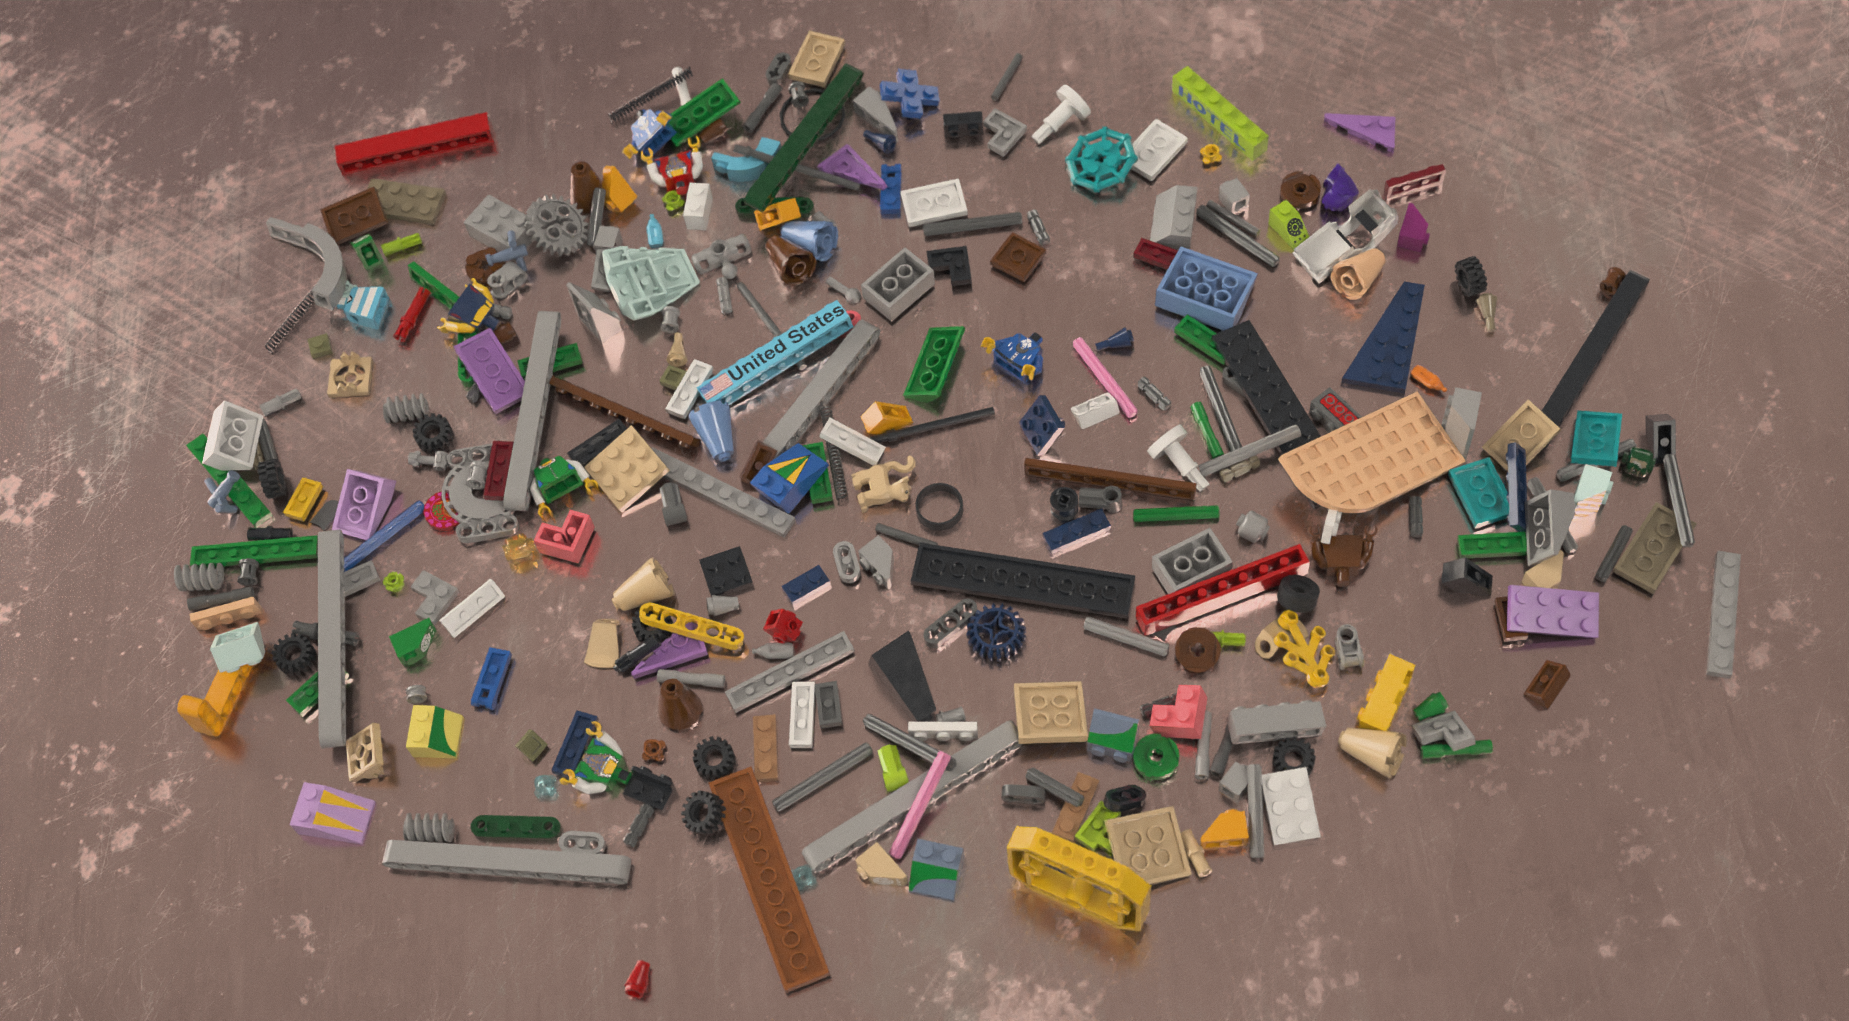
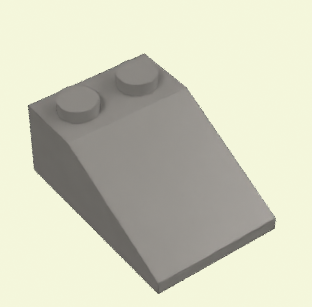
M569 282L566 284L579 319L602 344L622 330L619 323L621 321L619 315L615 311L611 312L609 310V306L603 298L599 299L594 293Z
M1550 489L1525 502L1528 566H1534L1558 555L1575 515L1574 493Z

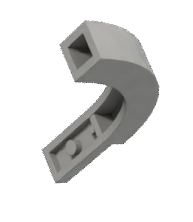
M270 217L266 224L271 237L309 249L324 261L322 276L311 291L317 306L333 311L343 296L347 282L345 264L335 240L324 230L310 223H307L302 228L298 225Z

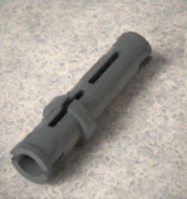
M297 620L293 623L292 627L296 629H292V633L309 636L313 640L318 639V623L309 624ZM345 631V644L356 646L359 639H355V637L359 638V633Z

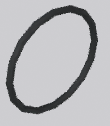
M819 88L805 89V93H823L825 91ZM792 96L783 104L780 111V124L789 136L792 132L784 124L783 114L787 105L792 101ZM845 106L841 108L842 116L839 124L830 133L821 136L817 141L833 136L842 127L846 117Z

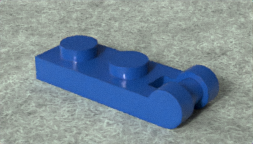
M881 164V179L886 183L887 188L881 190L880 213L901 214L902 165L888 166V164ZM888 174H895V177H888Z
M489 647L471 698V706L480 707L481 705L486 706V709H495L497 697L512 657L510 651ZM489 692L488 697H482L483 693Z

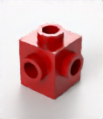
M784 608L770 612L763 630L773 636L774 641L784 644L795 641L798 638L803 622L796 617L795 613Z

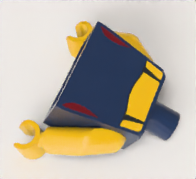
M472 278L473 284H465L466 289L448 312L449 321L441 318L440 321L444 325L441 327L437 326V328L442 333H479L485 325L494 331L500 321L492 316L494 300L489 289L477 283L475 278Z

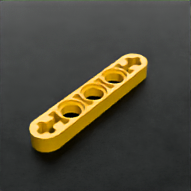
M648 602L640 607L639 618L646 625L730 650H737L743 645L744 634L739 628ZM652 611L653 614H651L650 617H647L646 613ZM659 613H661L660 621L658 620ZM667 616H673L677 621L674 624H668L664 619ZM689 622H694L698 627L695 630H688L685 625ZM714 628L719 631V634L712 637L707 634V630ZM737 636V639L732 642L731 638Z

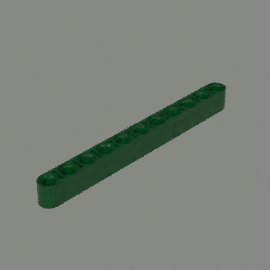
M845 63L749 189L744 199L746 205L760 212L766 210L859 86L864 71Z

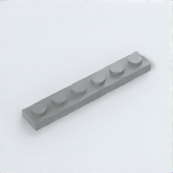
M1717 551L1715 555L1706 675L1727 679L1732 677L1741 554Z
M843 631L725 691V694L735 713L792 685V682H797L854 653V648Z

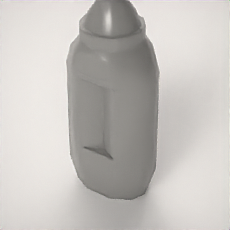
M767 643L757 649L753 648L752 653H757L767 659H789L794 657V644Z

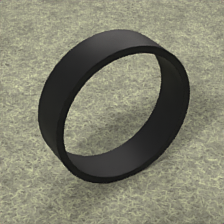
M934 483L928 485L920 491L916 498L917 517L925 527L931 530L942 531L950 529L962 518V496L955 487L949 484ZM937 491L949 492L960 502L959 511L952 519L937 523L925 519L920 514L919 505L924 497Z

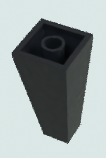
M907 631L872 654L868 664L913 722H930L934 718L933 714L937 709L911 633Z

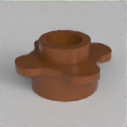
M656 739L646 740L643 748L644 753H642L643 760L662 761L664 759L663 749L666 747L665 742Z

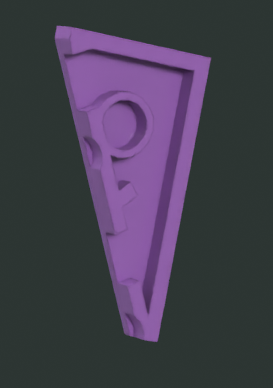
M1325 113L1324 121L1329 123V125L1333 127L1339 125L1347 129L1349 134L1367 140L1373 145H1376V143L1388 148V152L1394 153L1395 117Z
M848 144L817 165L819 171L881 190L887 188L886 183Z
M689 622L685 625L688 630H695L698 627L694 622ZM673 633L670 638L663 641L661 646L653 651V655L645 662L641 661L631 673L633 678L636 679L657 672L659 669H666L708 655L705 643Z

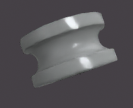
M423 685L408 687L406 689V694L408 695L407 702L411 704L425 702L427 700V695L425 694L426 687Z

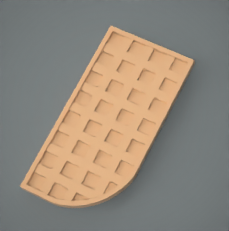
M1418 391L1281 455L1278 459L1296 487L1305 496L1325 508L1344 513L1370 511L1447 473L1450 469L1462 466L1466 462Z

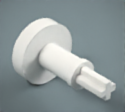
M1065 84L1056 92L1062 103L1043 120L1044 124L1031 136L1038 144L1052 132L1056 133L1073 114L1081 120H1084L1091 114V110L1086 102L1072 88Z
M1179 424L1161 436L1150 446L1147 452L1154 460L1166 454L1181 472L1183 478L1187 476L1192 483H1197V490L1201 492L1210 484L1197 469L1199 465L1193 461L1180 445V442L1188 433Z

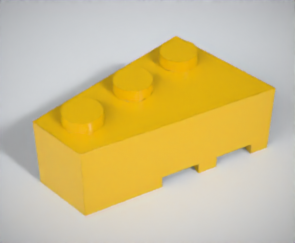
M1389 654L1383 670H1379L1374 681L1376 682L1375 688H1370L1365 700L1368 702L1366 708L1361 707L1356 719L1360 721L1358 729L1389 730L1411 683L1415 664Z

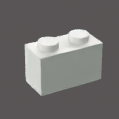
M689 184L683 214L686 227L689 230H707L713 200L709 184Z

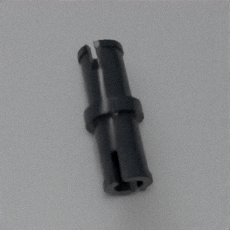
M248 527L247 530L248 541L293 537V529L291 527Z

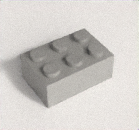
M489 194L464 221L470 237L489 247L495 248L498 252L511 248L507 236L510 230L515 232L516 246L525 244L528 247L532 243L530 240L533 235H527L526 233L529 228L524 227L527 222L524 220L526 214Z
M904 247L861 284L863 299L892 322L935 285L934 270Z
M1211 528L1152 556V569L1168 594L1230 571L1233 567V561Z

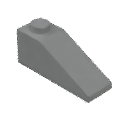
M869 86L853 100L854 112L882 134L894 135L897 143V128L886 102L881 100L879 91H875Z

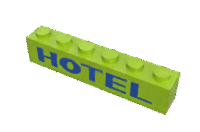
M1186 66L1173 75L1172 92L1249 159L1254 161L1267 151L1269 135L1190 67Z

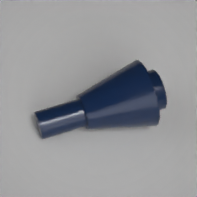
M865 130L863 133V137L872 140L886 154L893 151L896 147L894 135L873 133L869 130Z
M1124 327L1107 340L1098 342L1095 345L1097 351L1110 347H1132L1131 342H1134L1131 329L1126 330V327Z

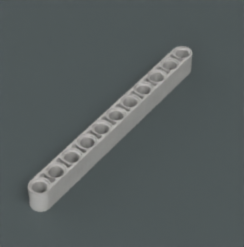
M538 311L504 493L505 510L527 511L531 497L530 486L537 463L550 390L549 382L553 373L561 328L560 312Z
M341 529L318 532L319 743L322 749L346 745L344 537Z
M1010 720L953 754L951 757L956 760L957 765L953 771L945 769L928 804L1019 748L1022 744L1018 742V731L1014 722ZM929 770L806 846L802 851V855L813 872L823 871L904 820Z
M388 840L382 865L394 869L627 884L632 859L627 856Z

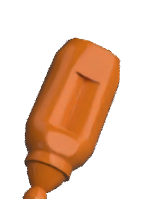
M1417 365L1410 372L1411 377L1425 387L1436 391H1447L1440 378L1425 367Z

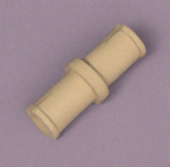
M1191 829L1181 832L1184 848L1187 852V859L1191 860L1198 876L1205 877L1209 875L1212 869L1204 856L1203 847L1198 845Z

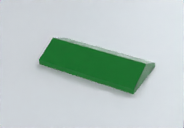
M723 78L671 113L672 120L668 123L677 132L671 138V141L677 147L741 103Z
M964 326L929 328L903 394L905 398L929 403L940 396L964 334Z

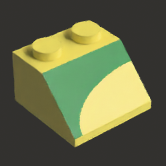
M413 705L406 748L413 757L457 758L464 719L463 715L437 706Z

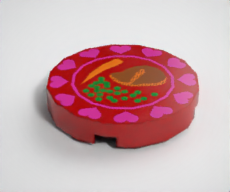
M442 491L435 493L427 500L423 513L427 523L433 529L450 531L460 524L445 509ZM446 493V502H449V493ZM452 508L451 511H452L454 514L458 515V513H456V511L454 510V508Z

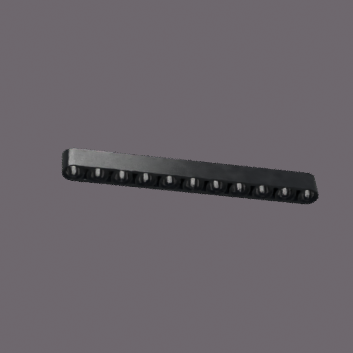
M1629 270L1542 409V412L1559 428L1650 281L1649 277L1634 270ZM1550 442L1543 448V450L1547 449Z

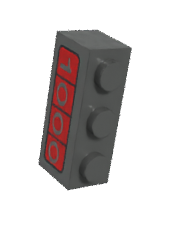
M1331 387L1313 399L1310 404L1309 413L1315 421H1319L1328 433L1362 418Z

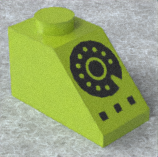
M1287 200L1270 209L1268 224L1293 250L1310 237L1299 212Z

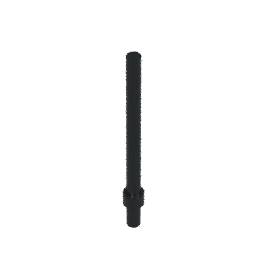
M993 407L903 429L886 430V433L870 436V439L877 443L885 441L890 443L897 441V438L995 415Z

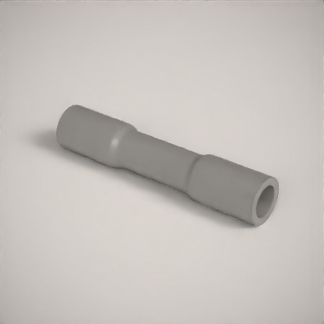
M659 669L657 673V682L664 683L668 679H677L684 684L724 688L725 675L686 673Z
M1205 711L1201 739H1198L1195 778L1199 780L1209 779V740L1212 713L1209 711Z

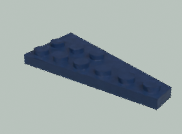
M1403 282L1342 377L1341 383L1405 394L1425 285Z

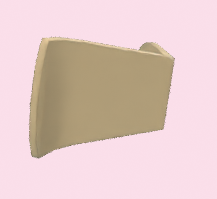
M1278 618L1266 626L1255 641V649L1263 658L1272 657L1279 647L1274 643V637L1279 632L1286 633L1289 636V641L1296 643L1290 630H1285L1279 625ZM1298 619L1297 625L1304 639L1309 637L1305 626ZM1263 640L1269 642L1271 646L1269 653H1265L1261 649L1260 644Z
M598 619L593 622L588 650L584 660L585 664L596 668H613L616 665L615 660L619 658L616 626L620 624L619 620Z

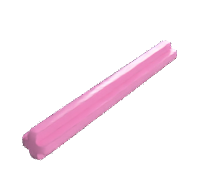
M1079 337L1074 340L1073 347L1106 390L1117 400V404L1128 418L1136 416L1138 410L1083 338Z
M942 751L938 752L889 851L891 856L897 859L902 858L951 759L950 755Z

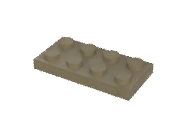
M371 178L367 188L375 187L377 189L386 218L430 225L435 224L446 196V191L442 188Z
M1656 502L1613 569V572L1652 594H1654L1683 548L1673 510ZM1690 520V521H1691V525H1692V530H1694V528L1696 527L1697 523H1695V522H1693L1692 520Z

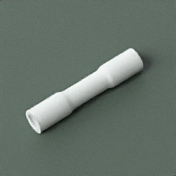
M681 67L674 68L672 75L675 77V74L678 75V72L682 73L683 69ZM682 78L683 83L680 80V85L676 81L675 83L680 95L681 105L683 106L691 98L686 85L687 82Z

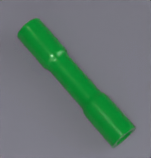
M1202 402L1193 403L1190 409L1201 429L1212 459L1224 455L1220 443L1211 428Z
M1491 739L1477 740L1474 745L1457 751H1453L1449 744L1420 745L1422 759L1493 753Z

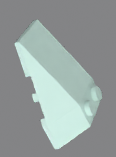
M619 246L603 250L602 252L606 281L621 313L634 321L653 316L700 284L684 249L659 248L658 250L647 249V247L631 249L628 246Z

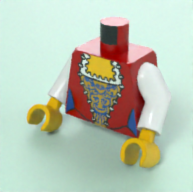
M690 137L688 138V144L693 153H691V150L654 159V163L652 161L653 152L650 148H648L649 157H645L641 151V159L647 162L648 165L646 167L652 181L661 187H665L668 192L676 191L678 195L686 194L689 184L695 183V179L699 177L703 169L701 152L698 150L701 142L698 137L695 145H692Z

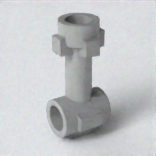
M420 451L410 452L408 463L413 467H419V464H431L434 470L445 471L449 465L447 461L448 453L436 451L435 456L421 455Z

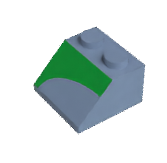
M1094 708L1087 740V751L1096 756L1106 755L1113 757L1114 760L1119 762H1132L1139 738V720Z
M918 839L912 859L908 891L954 901L965 860L964 849Z

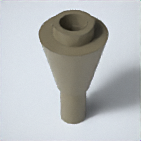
M1484 293L1480 295L1476 302L1484 320H1486L1487 332L1496 331L1494 318L1497 296L1492 293Z

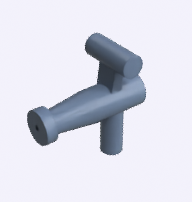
M510 230L507 236L511 248L493 255L487 254V262L489 266H493V263L515 259L517 265L526 272L527 267L523 257L528 255L527 247L525 244L516 246L515 232Z
M230 470L227 473V478L218 487L212 478H207L204 481L212 494L208 504L215 508L217 513L237 512V506L229 505L226 499L234 483L240 479V475L236 471Z

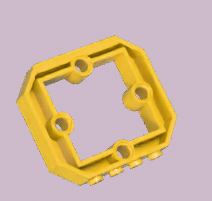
M1016 827L1006 847L1009 873L1031 891L1112 927L1132 931L1141 930L1150 911L1151 885L1129 867L1045 830L1035 827ZM1045 864H1048V865H1051V866H1053V867H1055V868H1058V869L1064 871L1065 873H1067V874L1070 875V876H1067V875H1065V874H1063V873H1061V872H1058V871H1056V870H1054V869H1051V868L1045 866ZM1092 884L1101 887L1107 891L1112 892V894L1110 895L1104 891H1101L1095 888Z

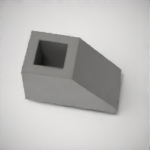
M878 535L858 550L859 563L866 571L869 569L873 573V578L879 585L883 584L889 589L892 586L893 550Z

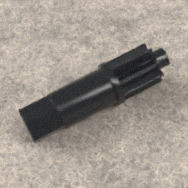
M652 635L637 647L627 651L626 654L615 660L614 670L616 672L619 670L625 672L633 665H636L642 658L660 647L661 641L656 635Z

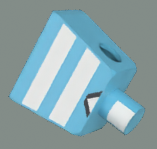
M354 287L351 289L348 298H341L337 308L344 310L350 322L378 330L389 301V296L384 287Z

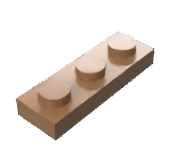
M776 715L753 716L754 771L757 783L779 781Z
M1078 772L1071 789L1084 796L1082 806L1075 807L1065 801L1052 834L1072 843L1075 842L1074 836L1082 826L1100 780Z

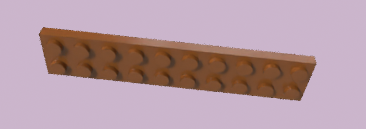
M750 766L709 782L712 793L718 795L719 799H722L724 802L722 805L726 807V810L722 811L723 814H726V817H721L724 822L725 830L785 993L830 976L752 767Z

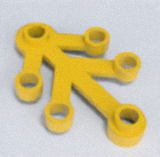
M1291 610L1284 611L1279 616L1278 623L1283 629L1290 630L1296 642L1294 644L1289 641V636L1284 632H1279L1274 637V643L1278 647L1289 651L1283 657L1284 663L1306 674L1307 681L1312 687L1319 688L1325 686L1329 681L1326 668L1329 660L1335 655V649L1330 645H1325L1320 650L1321 658L1318 664L1316 663L1314 654L1319 641L1326 635L1324 628L1315 626L1310 632L1311 638L1307 645L1297 625V613ZM1299 657L1304 659L1307 665L1299 661Z

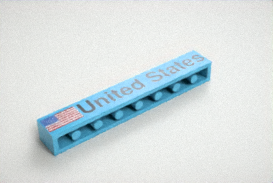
M838 300L829 303L820 311L809 315L804 321L792 326L780 336L774 337L764 346L739 359L735 364L727 369H723L719 374L704 381L696 388L705 403L722 401V404L728 402L731 405L852 329L853 324L850 316Z

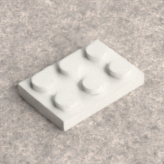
M1155 119L1132 144L1135 154L1138 156V161L1133 164L1131 169L1153 181L1188 143V137ZM1126 151L1121 156H1126Z
M959 179L900 191L909 227L968 215Z
M1307 768L1262 775V793L1273 846L1321 837Z

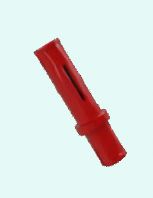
M424 287L418 289L405 316L401 317L400 325L393 334L396 340L399 341L401 338L400 342H405L410 330L416 326V320L431 295L428 289L424 290Z

